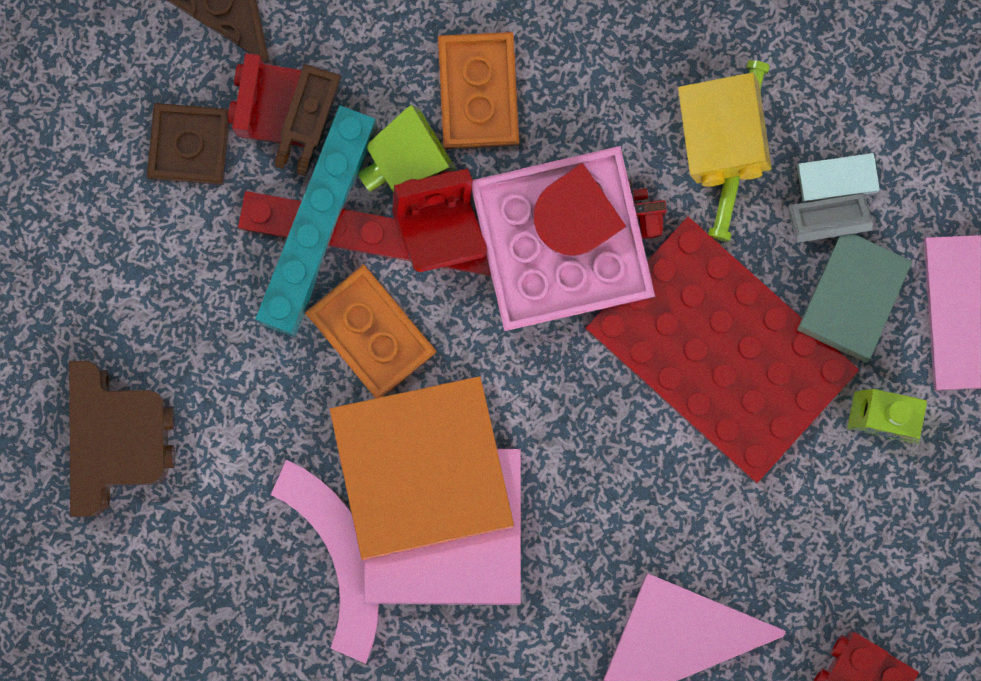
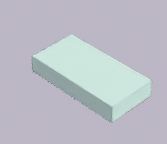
M874 153L800 163L797 165L803 203L860 193H877L880 190Z

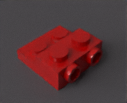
M850 631L847 637L842 634L837 639L830 652V655L835 657L828 670L821 668L813 681H915L919 672L856 632Z

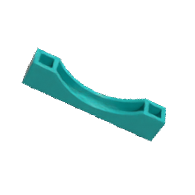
M339 105L255 318L260 325L294 338L296 337L332 233L358 172L367 156L368 149L366 146L374 138L378 128L375 118Z

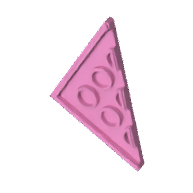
M646 573L603 681H678L784 637L786 631Z

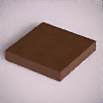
M154 103L147 178L150 180L224 185L229 133V109Z

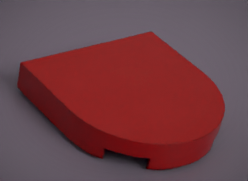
M583 162L546 187L537 199L534 208V225L539 238L548 248L563 255L576 256L586 254L627 227Z

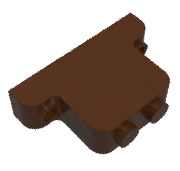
M69 361L70 517H96L110 507V487L156 485L166 479L169 468L175 467L174 445H168V430H174L175 412L174 407H168L164 397L154 391H109L108 370H102V368L89 361Z

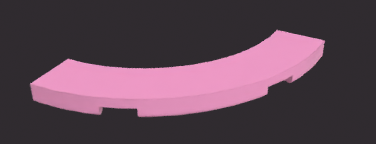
M286 460L271 495L287 503L308 520L325 543L337 573L340 609L337 629L330 649L366 664L374 644L378 625L379 604H364L365 560H361L352 513L337 494L322 480L306 469Z

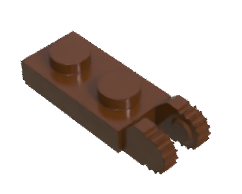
M304 64L280 134L282 141L276 156L275 167L285 168L290 157L292 142H297L305 145L297 165V174L307 175L315 149L319 148L342 79L341 75Z

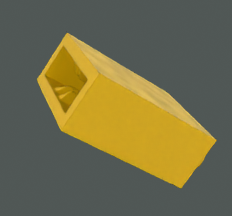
M753 72L678 87L690 176L697 184L702 183V186L705 187L723 184L725 178L739 176L742 180L761 177L763 171L772 170L760 85Z

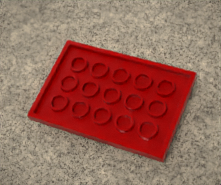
M688 216L647 260L655 297L604 308L585 330L757 484L854 377L859 369L836 348L798 331L797 328L802 318Z

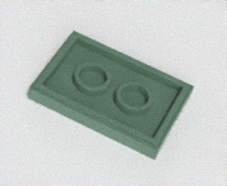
M856 234L838 236L797 330L867 363L875 350L912 261Z

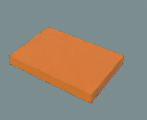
M513 32L438 36L444 149L519 146Z
M364 264L305 312L375 398L387 395L437 353Z

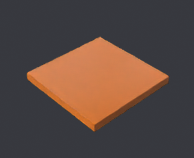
M481 376L329 408L362 561L514 528Z

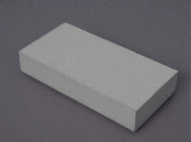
M864 193L789 205V217L797 243L872 231L873 221Z

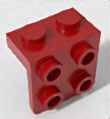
M245 53L244 63L237 64L234 86L239 87L237 101L230 102L228 111V123L233 124L232 129L237 137L281 144L282 137L280 134L302 70L266 65L263 63L260 55ZM292 142V146L305 147L303 144Z
M468 169L445 171L437 176L419 180L409 179L401 184L394 185L392 213L415 271L424 272L486 256L487 245L470 204L473 180Z

